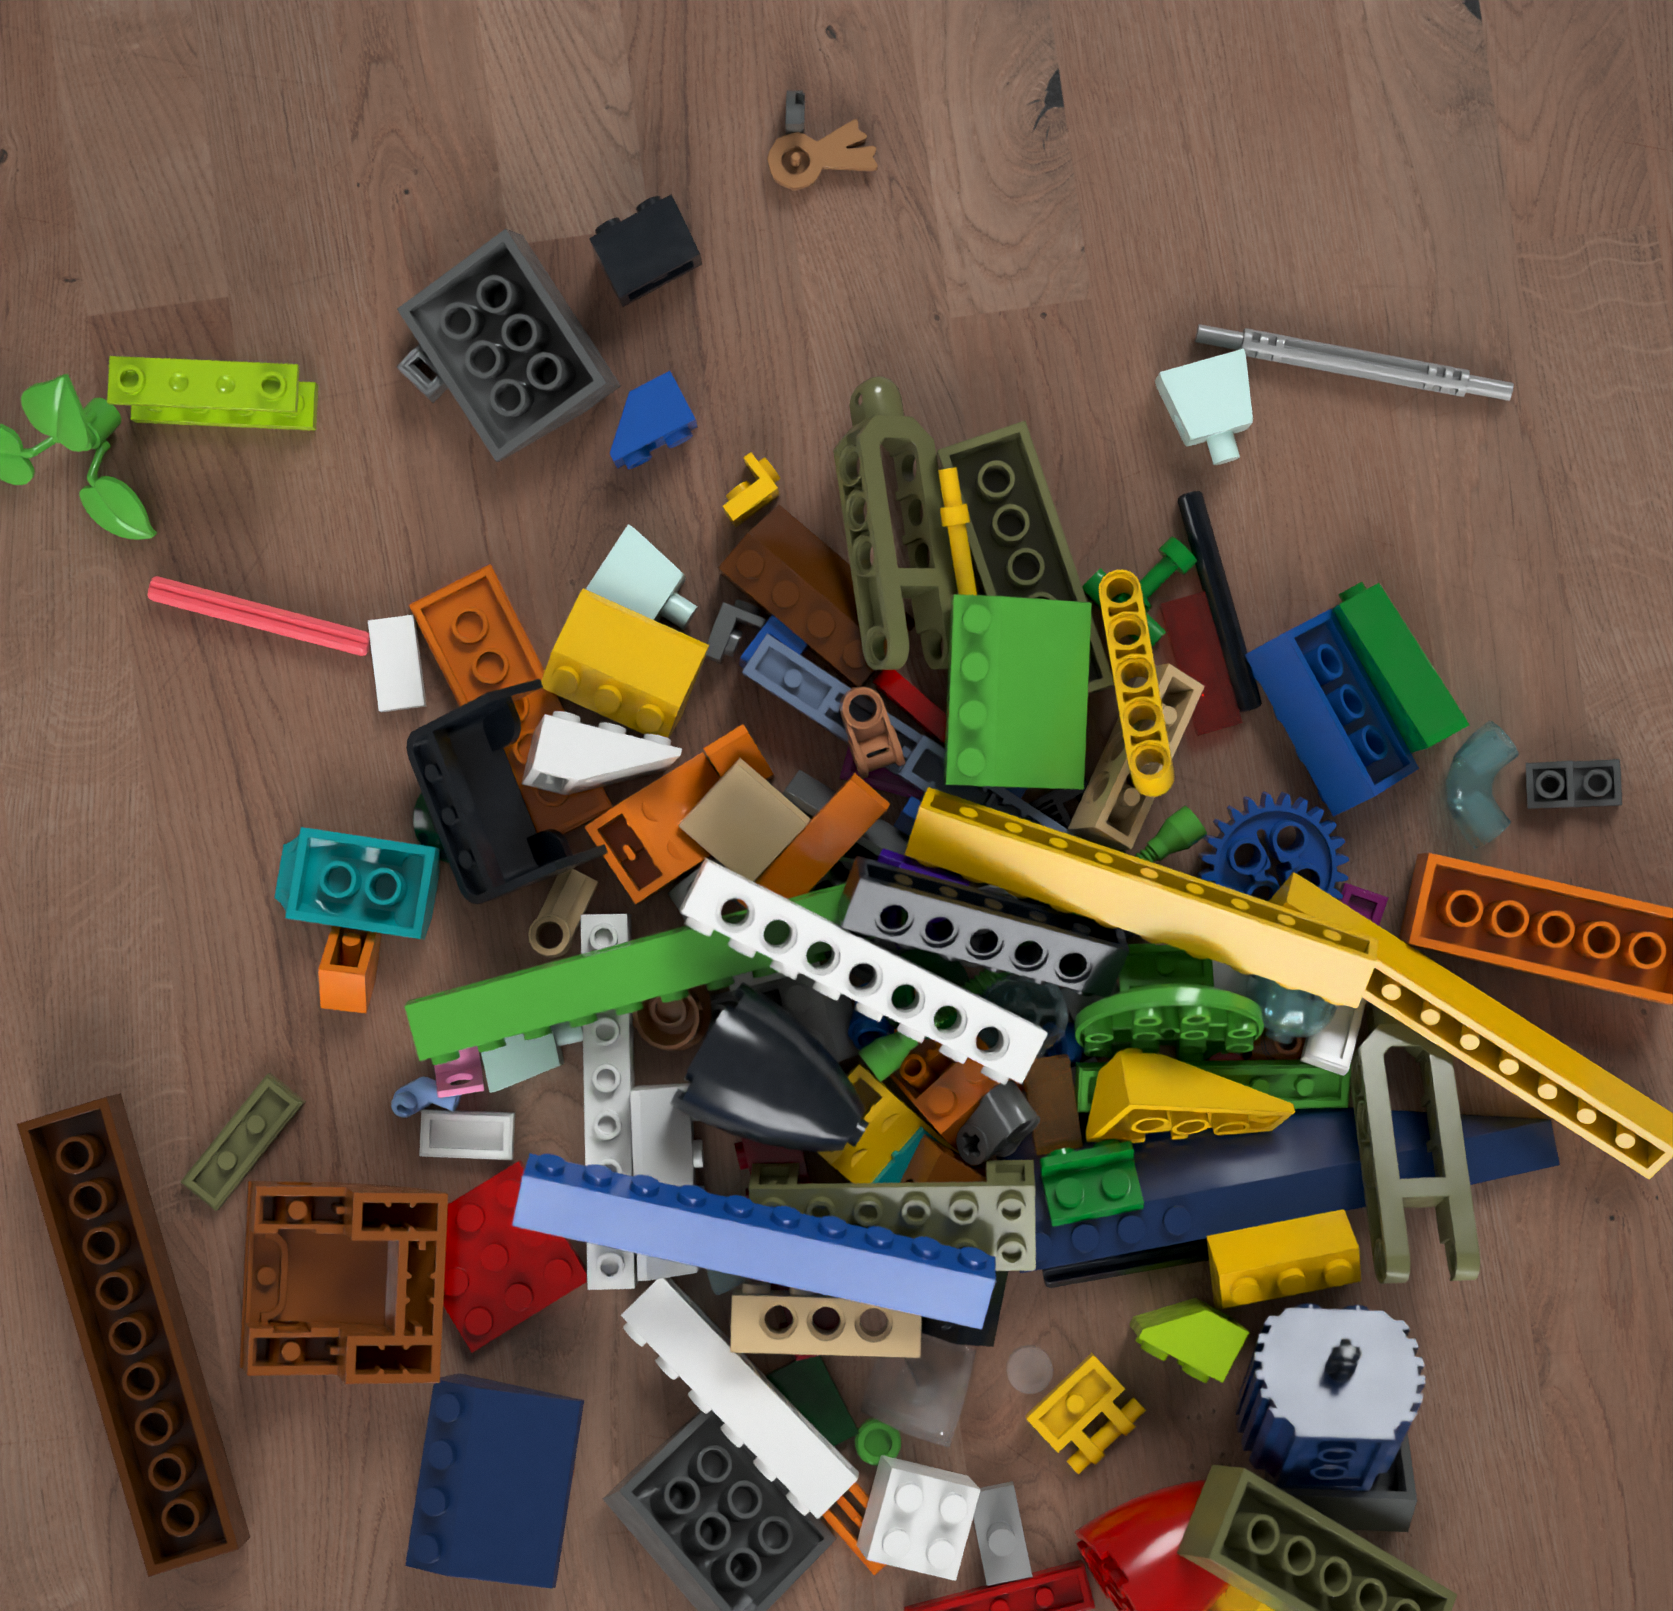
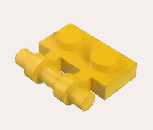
M1090 1353L1025 1415V1418L1057 1453L1071 1440L1079 1449L1067 1462L1076 1473L1080 1474L1091 1463L1096 1465L1106 1456L1103 1451L1122 1433L1127 1436L1136 1427L1134 1422L1146 1409L1134 1397L1120 1409L1113 1400L1125 1390V1387L1093 1353ZM1103 1412L1109 1421L1090 1438L1083 1429Z

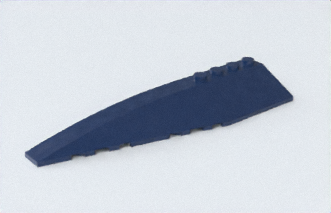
M1354 1107L1295 1109V1113L1277 1128L1266 1132L1218 1136L1214 1134L1212 1127L1198 1133L1188 1134L1186 1139L1172 1140L1170 1131L1145 1133L1144 1142L1132 1143L1134 1163L1144 1200V1209L1054 1227L1051 1226L1041 1181L1040 1159L1047 1157L1050 1152L1060 1148H1072L1074 1151L1093 1148L1098 1142H1087L1086 1129L1088 1120L1067 1131H1064L1058 1118L1040 1121L1039 1125L1025 1137L1014 1153L1006 1157L996 1156V1160H1033L1036 1268L1033 1271L1205 1239L1209 1235L1344 1209L1349 1211L1366 1207ZM1391 1110L1400 1179L1435 1178L1432 1152H1427L1426 1145L1430 1140L1427 1112ZM1460 1114L1470 1185L1560 1165L1551 1119Z

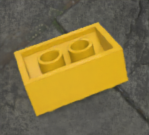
M583 588L552 649L541 682L543 689L642 734H654L669 739L683 715L710 645Z
M1344 1209L1206 1236L1215 1308L1224 1309L1361 1282L1359 1246Z

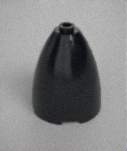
M742 982L734 994L736 996L735 999L739 1001L737 1007L734 1009L728 1005L722 1010L686 1071L687 1074L684 1079L691 1083L688 1090L684 1092L678 1088L672 1098L671 1105L707 1125L760 1144L813 1152L842 1151L846 1143L856 1147L869 1122L862 1119L866 1109L854 1085L839 1063L802 1023L776 1002Z

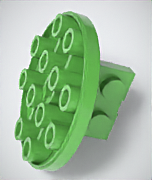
M1154 943L1128 944L1130 952L1119 975V993L1087 1006L1077 1014L1074 1021L1075 1039L1084 1048L1085 1055L1088 1057L1095 1056L1096 1058L1106 1057L1110 1059L1123 1049L1138 1048L1143 1053L1158 1054L1160 1052L1159 1045L1176 1046V1060L1204 1061V1059L1219 1052H1222L1221 1054H1228L1231 1052L1243 1053L1253 1050V1042L1258 1039L1264 1030L1263 1011L1256 1002L1247 997L1214 988L1212 959H1198L1187 954L1185 950L1170 945H1155Z

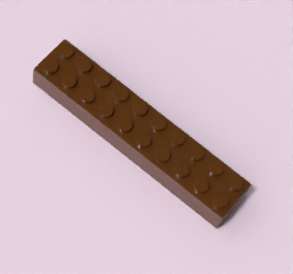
M121 1093L18 1123L17 1127L148 1577L239 1550L251 1537Z

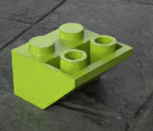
M1197 1298L1133 1316L1129 1324L1137 1335L1135 1341L1141 1344V1349L1163 1361L1166 1360L1168 1355L1177 1358L1176 1363L1183 1367L1182 1371L1206 1384L1210 1377L1223 1383L1249 1334L1235 1318Z

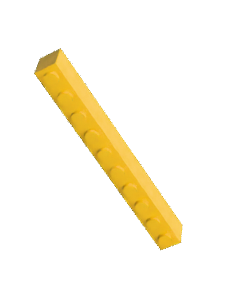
M930 787L927 788L920 804L904 854L916 859L924 866L931 868L941 867L959 873L968 881L975 883L985 882L1003 888L1015 897H1029L1050 904L1053 909L1059 912L1076 913L1094 919L1103 927L1120 928L1138 934L1150 943H1165L1185 950L1192 957L1198 959L1209 958L1229 965L1239 973L1246 975L1256 974L1271 979L1283 988L1289 990L1300 989L1318 995L1324 1001L1333 1005H1347L1357 1009L1377 963L1379 939Z
M1293 872L1268 901L1379 939L1377 963L1362 998L1647 1179H1651L1673 1157L1672 1112L1297 873Z

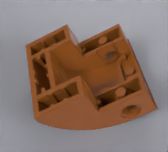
M248 1181L239 1368H242L247 1376L338 1375L345 1384L440 1383L448 1193L420 1188L360 1183Z

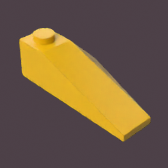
M1128 1048L1117 1052L1098 1072L1086 1129L1087 1142L1117 1139L1120 1142L1132 1141V1143H1140L1145 1141V1133L1170 1131L1172 1140L1186 1139L1188 1134L1198 1133L1212 1127L1214 1134L1218 1136L1273 1131L1295 1113L1294 1104L1166 1055L1143 1053L1141 1049Z

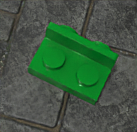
M1107 1139L1096 1143L1093 1148L1074 1151L1072 1148H1060L1050 1152L1047 1157L1040 1159V1176L1052 1227L1144 1209V1200L1134 1163L1132 1141L1120 1142L1117 1139Z

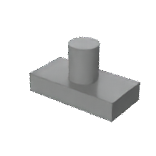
M1013 1481L980 1488L973 1520L987 1586L1033 1577Z

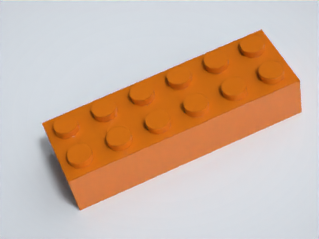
M1421 853L1417 855L1399 939L1406 944L1420 949L1673 1006V908L1438 854Z

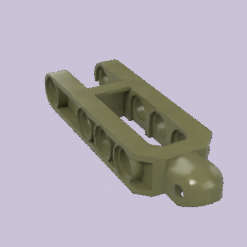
M883 376L871 377L858 385L852 393L849 406L853 427L842 437L833 450L863 654L869 667L874 670H896L904 666L909 653V638L902 598H911L916 633L921 635L922 649L926 662L931 669H948L951 597L954 594L958 595L948 529L947 526L942 527L940 508L944 507L934 439L913 417L904 416L899 388L891 379ZM862 394V403L859 405L858 399ZM880 445L889 452L890 457H894L898 491L895 492L896 501L901 503L905 530L902 541L903 545H907L910 568H898ZM858 458L860 459L859 475H858V473H857V460H858ZM916 460V469H917V470H916V474H915V477H914V474H913V466H914V461ZM865 502L867 505L866 519H864L863 508ZM921 504L923 505V518H922V522H921V519H920V508H921ZM873 547L874 559L873 564L871 565L870 551ZM928 547H929V550H930V562H929V566H928V564H927V551H928ZM885 637H886V640H887V654H886V656H885L884 648H883V644H884V639H885ZM941 637L944 641L943 656L940 651Z
M1369 1002L1366 1011L1369 1036L1353 1053L1350 1083L1376 1278L1380 1284L1407 1282L1410 1274V1252L1404 1208L1435 1207L1440 1244H1445L1447 1265L1451 1275L1449 1280H1476L1480 1271V1251L1452 1054ZM1390 1047H1404L1415 1058V1063H1420L1424 1095L1420 1098L1421 1107H1426L1430 1140L1426 1145L1427 1152H1432L1435 1178L1400 1179L1384 1054Z

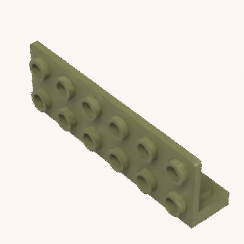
M987 1160V1182L799 1184V1163L752 1164L749 1199L753 1203L770 1207L789 1206L798 1210L801 1214L819 1218L834 1216L844 1220L847 1224L865 1228L872 1226L883 1227L893 1232V1234L914 1239L917 1237H929L938 1241L941 1245L960 1249L964 1247L978 1248L987 1255L995 1256V1271H1033L1036 1268L1033 1160Z

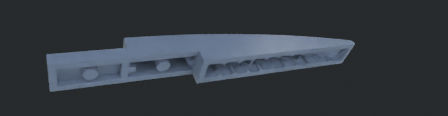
M766 634L743 669L742 674L848 744L849 738L840 715L839 705L843 695L851 688L769 634ZM862 695L854 697L849 705L850 715L859 722L869 719L874 711V704ZM887 713L900 742L906 764L899 767L894 763L884 768L922 793H926L927 788L930 787L1078 837L1004 787L943 784L945 749ZM886 748L868 753L867 757L883 752Z

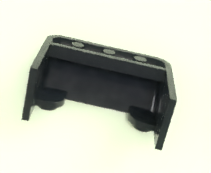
M540 679L487 692L412 731L407 739L406 749L410 764L460 892L466 900L473 904H482L564 873L608 853L604 844L573 855L570 845L562 833L555 829H547L537 833L504 748L515 743L521 732L520 717L514 702L543 688Z

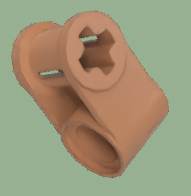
M856 687L847 691L841 698L839 709L849 738V748L860 778H868L869 772L894 763L899 767L905 765L900 742L894 727L890 723L880 695L873 689L866 687ZM864 694L871 698L874 704V711L869 719L859 722L850 715L849 705L854 697ZM886 748L883 752L867 757L868 753Z

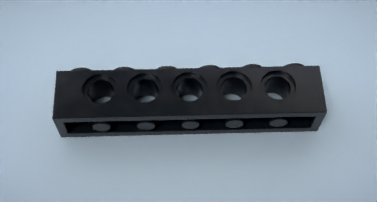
M859 856L855 858L838 903L841 928L847 929L856 936L863 938L875 936L890 940L904 949L913 950L920 948L935 952L949 961H960L962 959L980 964L987 970L995 973L1007 971L1025 976L1037 984L1047 985L1052 983L1064 986L1082 996H1092L1094 994L1105 998L1109 997L1130 952L1123 929L1106 928L1095 920L1062 913L1051 908ZM889 905L901 906L899 909L894 911L884 910V908ZM935 917L946 918L938 923L929 922V920ZM980 929H990V931L985 934H973L974 932ZM1024 941H1035L1028 946H1018ZM1068 953H1078L1074 957L1063 958Z

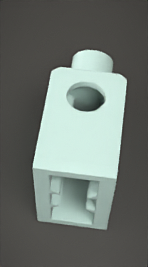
M1244 349L1160 372L1155 380L1156 387L1185 446H1192L1207 441L1213 465L1228 463L1240 458L1234 434L1247 430L1253 423L1247 361Z
M629 524L586 588L590 592L659 622L661 617H664L682 630L687 627L698 609L696 605L677 594L686 580L685 575Z
M569 1021L551 1025L552 1033L546 1036L525 1040L522 1033L505 1038L506 1045L501 1048L481 1052L489 1092H497L564 1064L561 1046L583 1041V1026L571 1028Z

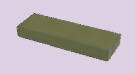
M268 1073L181 1180V1183L215 1211L219 1210L306 1101L273 1074Z

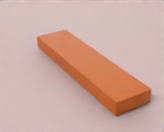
M854 773L808 822L807 826L753 882L786 899L808 893L888 809L890 803ZM737 899L747 909V904L743 900Z

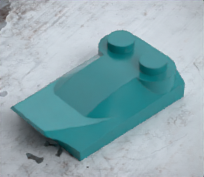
M301 827L300 834L292 841L283 845L274 898L285 909L286 919L425 940L433 916L440 874V849Z

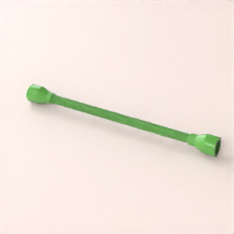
M1184 805L1164 821L1156 836L1146 843L1145 850L1141 849L1140 853H1136L1135 856L1152 863L1153 861H1162L1170 854L1189 849L1204 838L1207 832L1197 816ZM1069 913V914H1073V915H1077V916L1082 917V915H1079V914H1076V913ZM1024 941L1018 946H1028L1035 941ZM984 968V972L980 971L979 976L975 975L974 979L971 978L969 980L970 983L966 982L964 984L965 987H961L976 995H981L983 993L982 990L986 991L987 986L991 987L992 983H997L996 979L1001 980V976H1006L1007 971L995 973ZM953 1006L939 1008L934 1015V1025L939 1027V1023H944V1019L948 1020L949 1015L953 1016L954 1012L957 1013L956 1008ZM897 1031L896 1033L876 1038L861 1049L858 1054L879 1082H882L900 1068L908 1053L919 1043Z

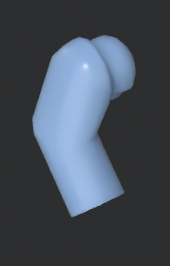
M423 1076L398 1089L391 1101V1108L394 1114L401 1118H408L431 1104L455 1111L462 1094L438 1098L436 1080Z

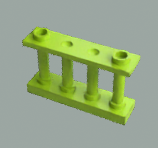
M110 356L107 403L112 405H131V420L135 423L316 431L318 385L315 382L299 381L298 364Z

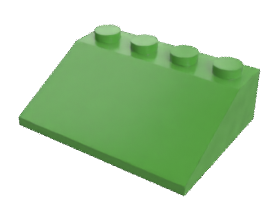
M957 594L951 597L943 784L1084 790L1092 602Z

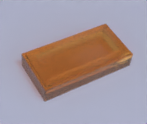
M1061 1054L1034 1059L1024 1079L1026 1099L1041 1118L1039 1125L1032 1131L1035 1153L1043 1155L1060 1148L1075 1149L1083 1147L1069 1056Z

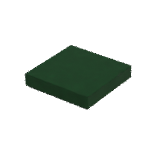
M821 1355L799 1361L795 1359L765 1374L766 1378L833 1446L859 1434L858 1427Z

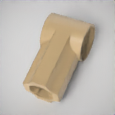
M574 869L557 876L537 919L533 921L529 928V942L535 951L550 958L561 957L572 947L574 934L581 922V915H584L599 884L598 881ZM548 924H558L563 930L562 942L555 948H544L539 940L540 931Z

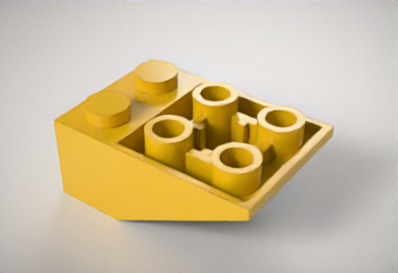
M860 1062L852 1068L847 1077L854 1085L866 1109L862 1119L869 1122L856 1147L846 1143L842 1151L817 1152L852 1183H872L892 1160V1153L900 1151L920 1127H923L940 1143L959 1153L884 1083L879 1082L876 1076Z

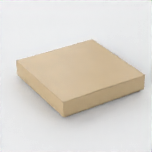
M739 758L685 816L679 827L727 869L754 881L807 826L810 818Z

